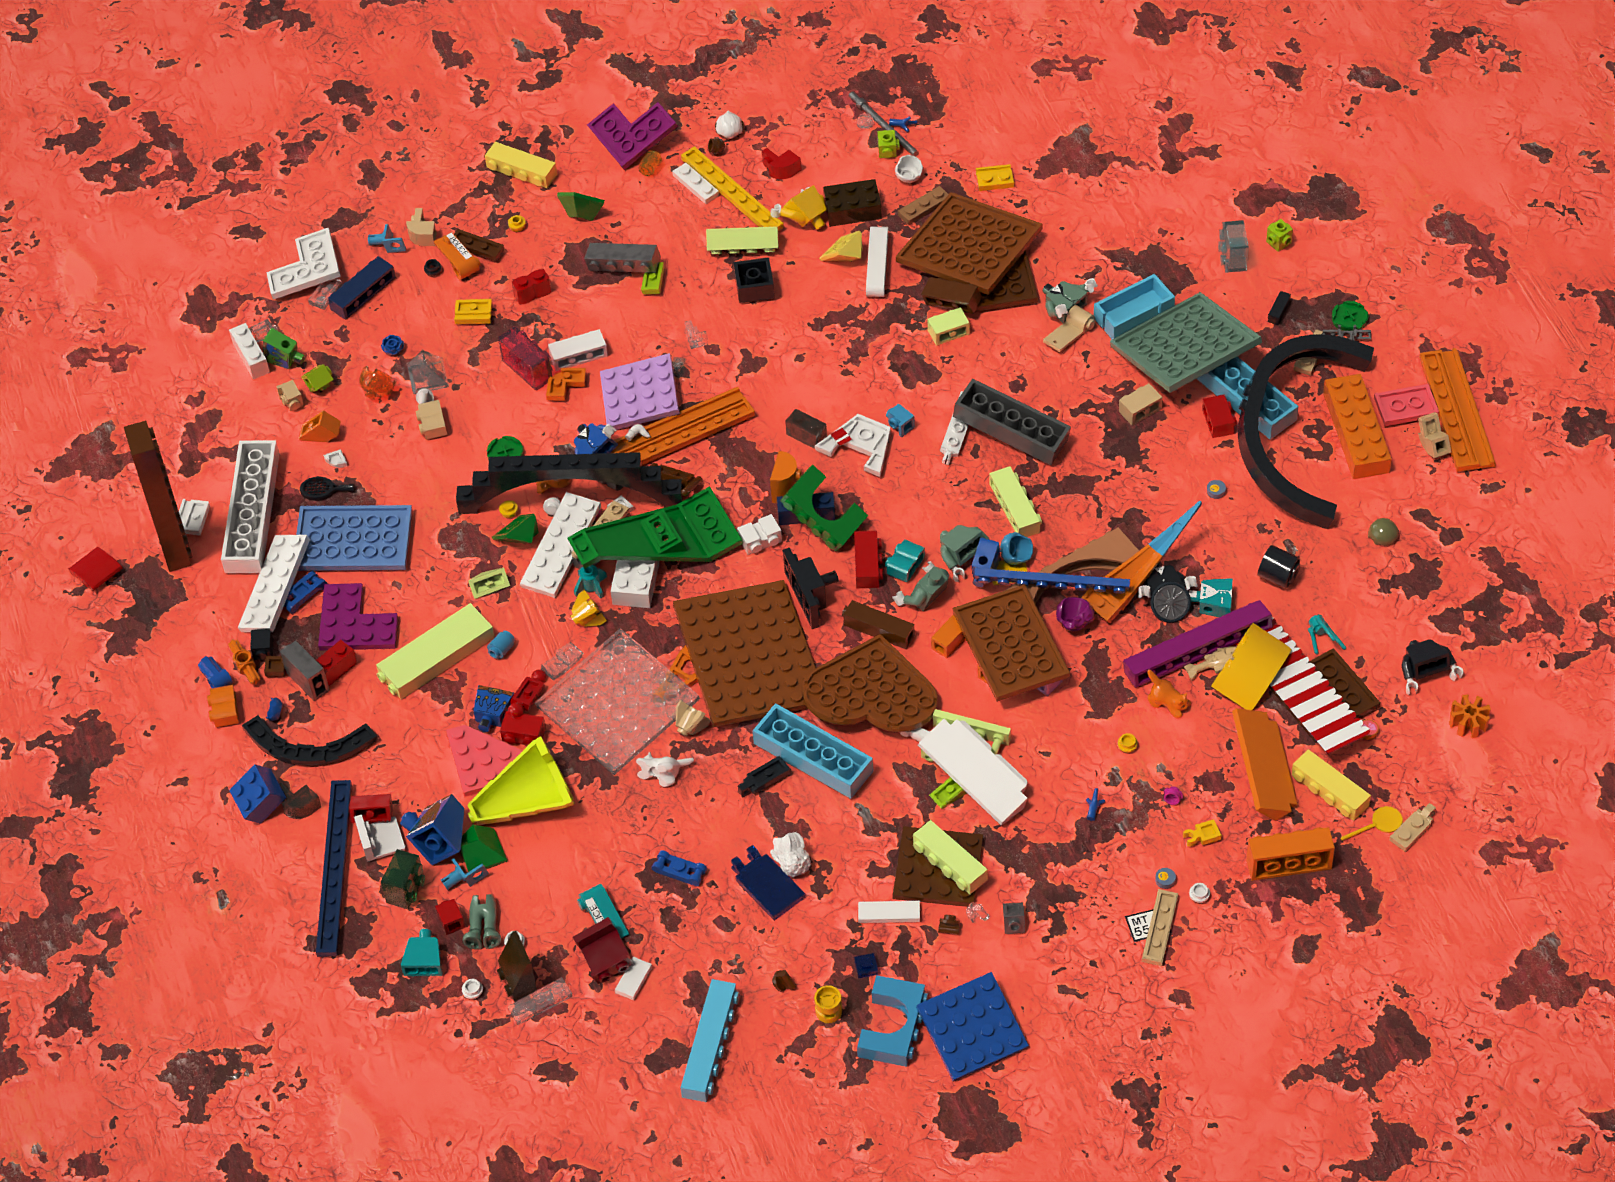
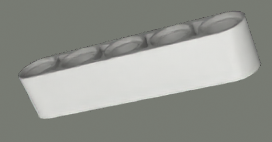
M870 227L866 297L885 296L888 227Z

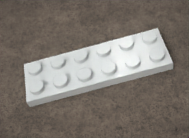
M569 492L565 493L520 582L521 588L556 598L573 564L571 554L573 548L567 537L592 526L601 508L600 502Z
M275 535L239 623L238 629L241 632L269 628L271 632L274 631L309 544L310 538L307 535Z

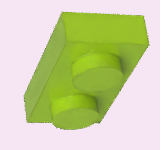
M659 262L656 273H644L641 287L642 294H660L665 269L664 262Z

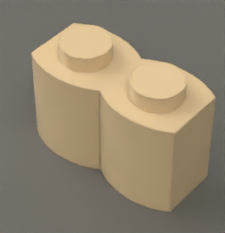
M439 400L418 404L419 410L415 412L417 421L422 422V424H418L421 435L425 434L426 440L447 435Z

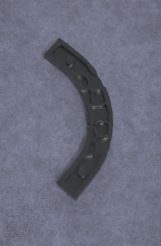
M259 715L242 725L245 733L265 753L283 762L297 765H324L344 760L378 740L377 735L366 723L350 734L326 743V746L319 747L288 743L287 740L275 734Z

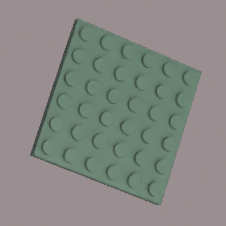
M1201 292L1110 340V345L1114 350L1169 393L1262 343L1260 335Z

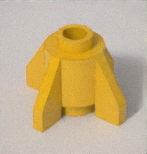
M585 589L578 594L571 610L573 613L571 618L576 625L579 623L581 626L602 625L607 620L602 613L597 615L600 610L594 600L590 599L587 601L590 596Z

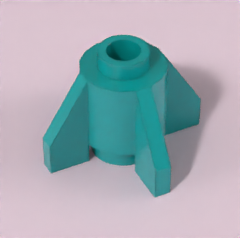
M594 565L585 569L581 567L577 571L579 579L574 588V595L577 597L585 589L587 592L595 591L600 599L604 597L600 582L607 578V573Z

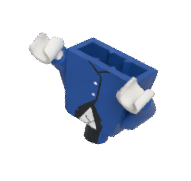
M590 423L588 426L581 424L577 428L579 435L574 439L576 445L575 454L610 453L618 446V443L611 438L617 430L610 424H599L598 426Z

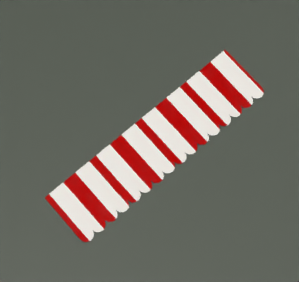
M1272 617V628L1265 631L1292 649L1270 683L1274 691L1327 754L1368 735L1370 729L1362 726L1363 721L1355 718L1356 713L1354 711L1348 710L1349 704L1342 702V696L1335 694V688L1328 686L1329 681L1327 679H1321L1322 673L1314 671L1316 666L1308 663L1309 658L1302 655V649L1295 647V641L1288 640L1289 634L1282 632V626L1275 625L1276 619Z

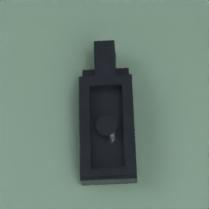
M778 756L748 773L747 777L743 779V783L737 786L738 793L742 798L751 794V792L755 794L789 775L791 769Z

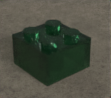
M396 850L381 880L387 904L409 909L411 903L416 901L417 891L425 882L423 865L419 855Z

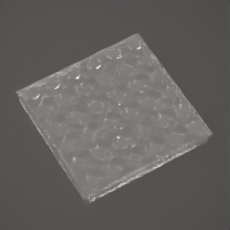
M620 628L535 702V705L607 770L615 775L676 721V706L680 700L692 707L700 700V697Z

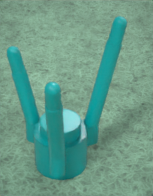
M1318 614L1310 618L1308 632L1311 636L1315 654H1318L1315 633L1317 635L1327 633L1343 650L1346 649V646L1329 627L1322 615Z

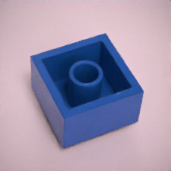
M256 764L229 790L243 818L259 824L286 799L272 770Z

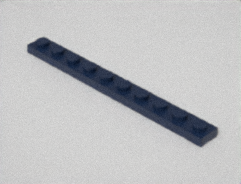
M351 780L331 781L316 944L317 957L337 956L350 814L349 806L352 791Z

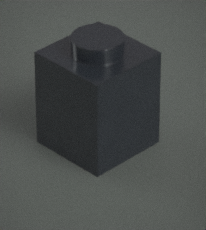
M270 628L251 630L250 649L254 660H265L266 656H273V637Z

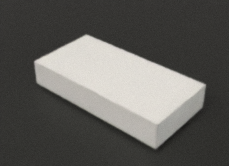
M636 957L632 958L634 964L629 966V969L624 972L615 988L616 994L631 1000L635 999L652 969L651 963Z

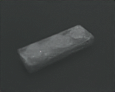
M561 977L509 1005L508 1010L519 1026L571 998L572 992Z

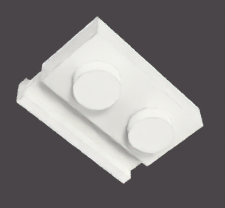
M182 500L179 513L186 534L201 535L210 508L209 501Z

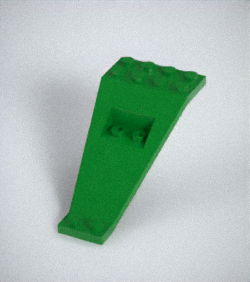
M710 486L677 505L587 527L567 537L584 569L600 560L711 562L743 544L740 535Z

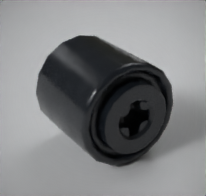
M1270 545L1260 563L1257 576L1287 588L1294 582L1299 572L1300 557Z

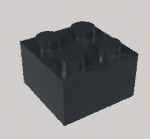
M769 257L733 262L739 303L775 298Z

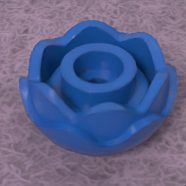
M389 335L384 338L381 344L382 350L388 355H397L404 347V341L395 335Z
M271 698L266 719L275 721L279 719L283 703L279 698Z

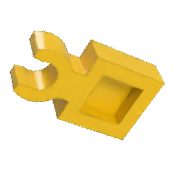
M1214 819L1196 824L1195 830L1187 829L1183 832V838L1192 837V839L1187 840L1188 847L1194 846L1197 841H1200L1202 845L1221 840L1222 836Z

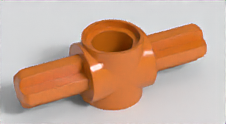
M232 639L228 646L233 653L232 659L236 664L238 672L245 675L251 685H257L260 677L255 670L256 664L252 659L251 653L243 649L238 640Z

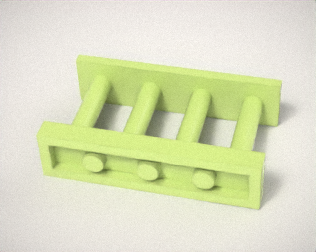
M937 709L933 713L934 727L943 719L950 725L956 719L965 721L983 739L993 742L991 749L993 754H998L1001 744L1009 746L1011 728ZM921 749V758L932 762L933 760Z

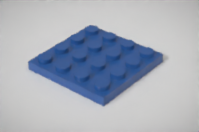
M992 972L916 1006L952 1081L1027 1049L1029 1046Z

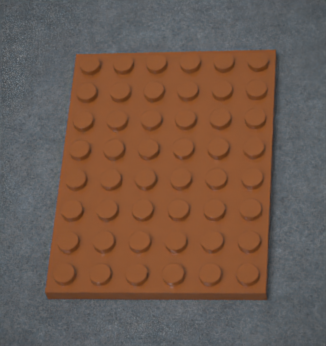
M784 580L673 601V608L713 727L763 718L775 703L790 712L808 709L804 702L803 689L807 676L816 668Z

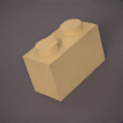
M1148 383L1143 387H1139L1131 394L1123 396L1119 400V412L1133 426L1161 410L1163 397Z

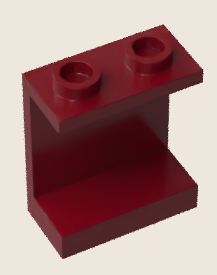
M609 917L573 936L592 972L590 975L597 984L610 980L611 976L617 973L625 972L629 969V966L634 964L615 924Z

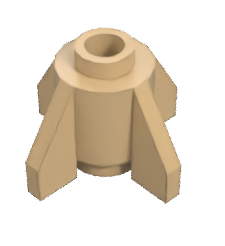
M682 700L676 706L675 726L678 727L677 732L686 737L688 734L694 735L708 727L711 720L704 716V712L696 710Z

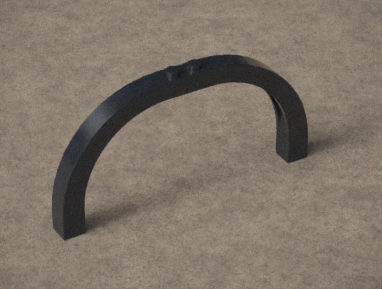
M1312 334L1287 340L1273 348L1262 359L1250 379L1249 385L1246 384L1242 394L1245 398L1242 399L1239 406L1241 414L1238 423V443L1242 459L1249 474L1258 487L1274 503L1299 519L1328 529L1334 520L1337 504L1306 493L1283 477L1267 457L1261 444L1258 430V419L1269 377L1282 366L1304 359L1335 361L1363 372L1369 366L1374 347L1345 337Z

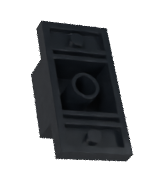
M790 547L783 549L784 573L811 628H818L819 619H821L819 610L826 608L825 586L839 582L837 573L834 570L820 576L811 557L798 560L797 555L792 553Z

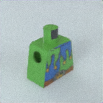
M273 328L270 329L263 340V354L267 362L289 369L294 362L302 365L305 355L298 352L297 342Z

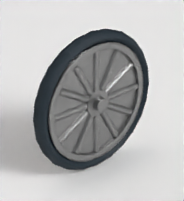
M1165 582L1153 591L1150 601L1151 609L1154 615L1164 622L1180 621L1187 615L1191 606L1189 592L1177 582Z

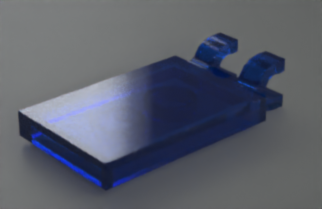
M754 845L746 849L749 853L747 858L751 861L744 866L737 856L731 860L733 864L731 869L738 874L735 876L737 883L773 920H776L805 898V893L767 854L761 857Z

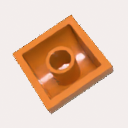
M784 451L778 452L770 478L772 503H777V497L784 496L802 475V469H797L795 458Z

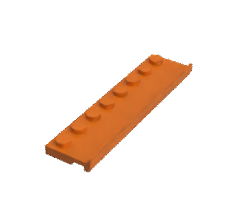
M1452 348V351L1442 352V350L1420 353V362L1438 407L1443 431L1449 437L1451 456L1456 471L1487 467L1495 468L1496 462L1458 350Z
M735 387L680 411V414L666 417L645 426L644 428L650 434V438H646L638 433L631 441L627 440L625 435L615 439L614 441L618 443V446L610 453L640 452L643 465L754 417L755 411L746 397L741 394L739 387Z

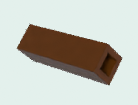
M853 600L849 606H845L842 612L844 626L872 637L881 634L890 644L903 649L908 648L915 636L913 623Z

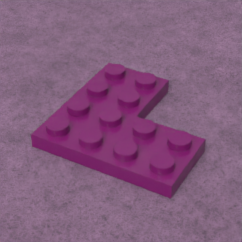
M659 102L633 123H630L613 103L587 124L624 170L678 127Z
M362 583L324 584L318 643L319 651L329 650L339 640L344 641L354 650L396 649L398 614H361Z

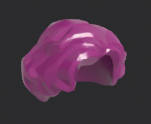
M1068 597L1058 604L1056 615L1058 622L1062 623L1066 630L1078 631L1093 621L1095 611L1087 600L1078 597Z

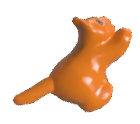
M1148 670V676L1154 683L1148 695L1150 705L1154 708L1164 705L1173 717L1181 718V710H1185L1191 705V701L1187 699V693L1180 694L1170 681L1159 679L1152 670Z

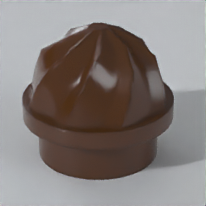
M719 137L709 139V152L717 155L724 151L725 143Z

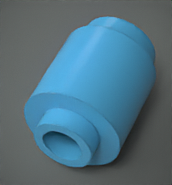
M508 631L499 632L487 645L489 655L493 658H503L513 647L514 636Z

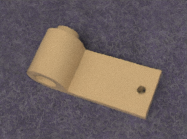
M1074 305L1067 314L1066 322L1045 337L1043 342L1061 352L1086 331L1094 327L1096 322L1095 316L1078 305Z

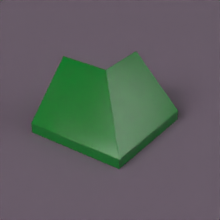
M575 192L557 193V197L569 217H579L593 221L605 201Z
M535 514L519 515L493 535L492 539L523 544L532 543L533 537L539 533Z
M473 824L462 835L460 853L468 872L480 864L489 869L507 862L494 828Z

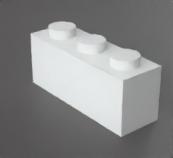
M244 323L229 329L232 343L252 379L254 380L270 373L267 360L247 324Z
M600 329L548 344L549 355L555 371L608 356L606 343Z

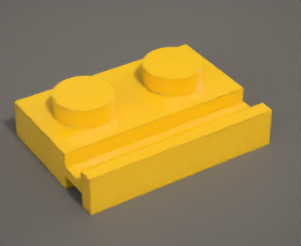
M1011 164L976 168L979 191L1014 188Z
M492 299L456 300L455 324L491 323Z

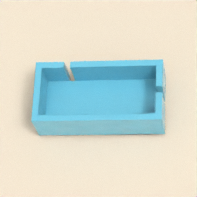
M1153 274L1094 303L1095 320L1102 329L1105 328V332L1109 337L1114 339L1175 306V296Z

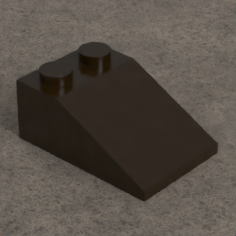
M513 931L498 959L499 969H497V973L501 981L505 980L506 985L504 989L507 996H512L514 1003H517L538 993L529 957L517 931Z

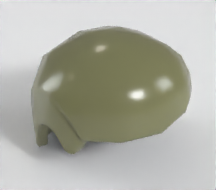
M1380 518L1370 525L1368 538H1371L1375 545H1392L1397 540L1399 530L1390 519Z

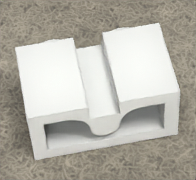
M772 514L758 519V523L752 525L750 522L737 528L738 534L743 541L742 546L747 555L757 553L762 549L782 542L781 529Z

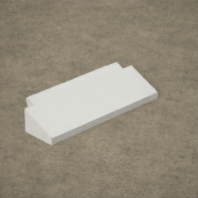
M943 719L919 742L918 746L1001 826L1024 809L1027 797L1023 792L1027 786V780L1001 755L993 754L991 752V745L965 721L956 719L950 725Z

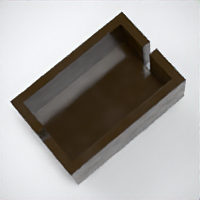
M875 179L823 187L829 227L882 219L881 202Z

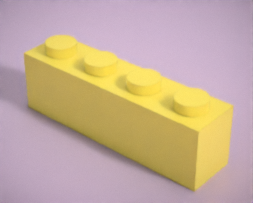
M494 142L485 155L487 168L537 186L548 188L557 176L555 162L498 142Z
M1309 749L1293 763L1291 775L1294 779L1306 785L1312 793L1321 796L1327 804L1333 805L1340 810L1341 814L1345 817H1349L1354 821L1369 807L1371 798L1369 793Z

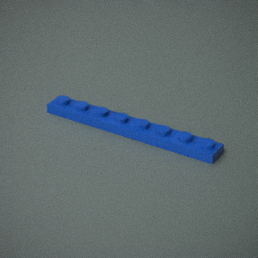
M975 568L974 573L975 580H978L980 583L998 581V584L1008 585L1009 582L1017 583L1019 586L1036 584L1037 587L1041 588L1053 585L1058 589L1075 587L1076 590L1081 591L1087 588H1094V591L1105 592L1108 589L1114 590L1115 593H1125V591L1130 590V579Z

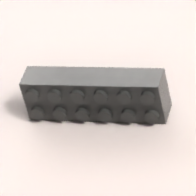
M973 378L954 406V418L1049 465L1053 464L1068 441L1071 426Z

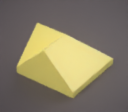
M856 231L841 236L819 259L821 261H854L860 259L861 252L863 251L862 233Z

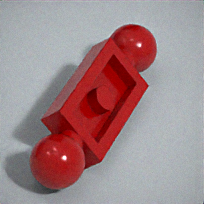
M535 670L531 678L526 677L517 689L508 707V713L511 717L517 718L523 714L524 710L529 711L544 689V682L547 679V675L543 670Z

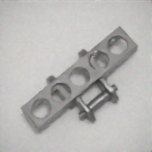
M1338 325V330H1323V334L1330 333L1334 335L1338 333V336L1343 337L1345 333H1348L1350 335L1348 339L1371 341V330H1357L1356 325L1353 326V331H1341V325ZM1366 333L1369 337H1362V334Z

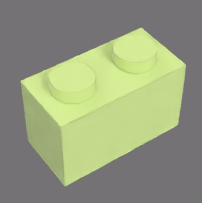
M961 307L927 319L928 332L936 346L970 334V323Z

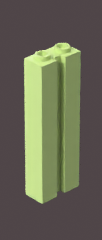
M469 603L376 664L378 671L376 675L381 683L385 682L388 685L387 687L392 695L396 694L402 700L494 639L493 626Z

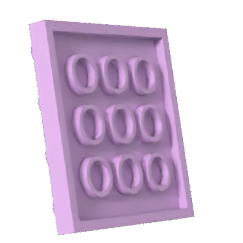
M670 353L600 371L606 424H610L616 430L680 414Z

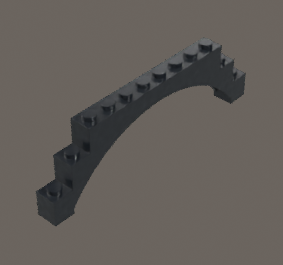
M640 452L489 457L488 471H473L472 485L457 486L456 492L459 514H477L478 509L486 502L513 488L534 482L556 479H587L621 485L655 499L664 505V508L677 505L683 501V495L681 494L683 489L682 480H663L661 466H642Z

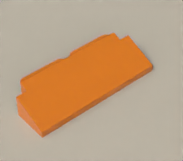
M1236 708L1232 713L1255 809L1257 812L1276 821L1292 812L1291 807L1297 805L1277 721H1270L1267 712Z

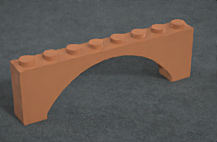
M1118 527L1108 531L1102 537L1092 540L1086 546L1077 548L1068 556L1061 557L1050 566H1045L1037 573L1069 575L1085 570L1113 571L1139 550ZM1015 583V584H1013L1010 588H1008V589H1006V590H1009V589L1018 587L1019 585H1017V583ZM1028 584L1026 588L1035 606L1040 596L1048 587L1041 588L1037 587L1036 584Z

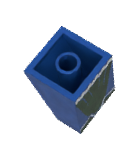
M453 794L425 807L406 836L431 865L461 850L465 808Z

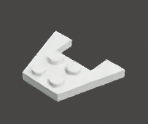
M857 414L837 430L843 428L852 438L851 441L843 444L844 446L871 456L864 465V471L880 477L891 427ZM828 435L815 445V450L832 457L839 444L831 435Z

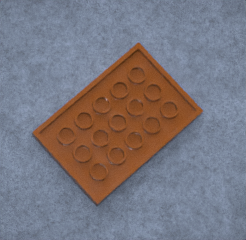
M1025 584L953 608V614L996 702L1070 677V672Z

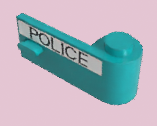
M601 883L578 894L579 899H577V903L580 909H585L586 912H589L595 924L609 917L615 924L621 939L629 935Z

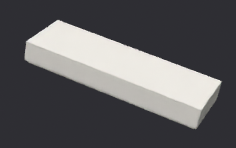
M920 901L858 902V923L920 922Z

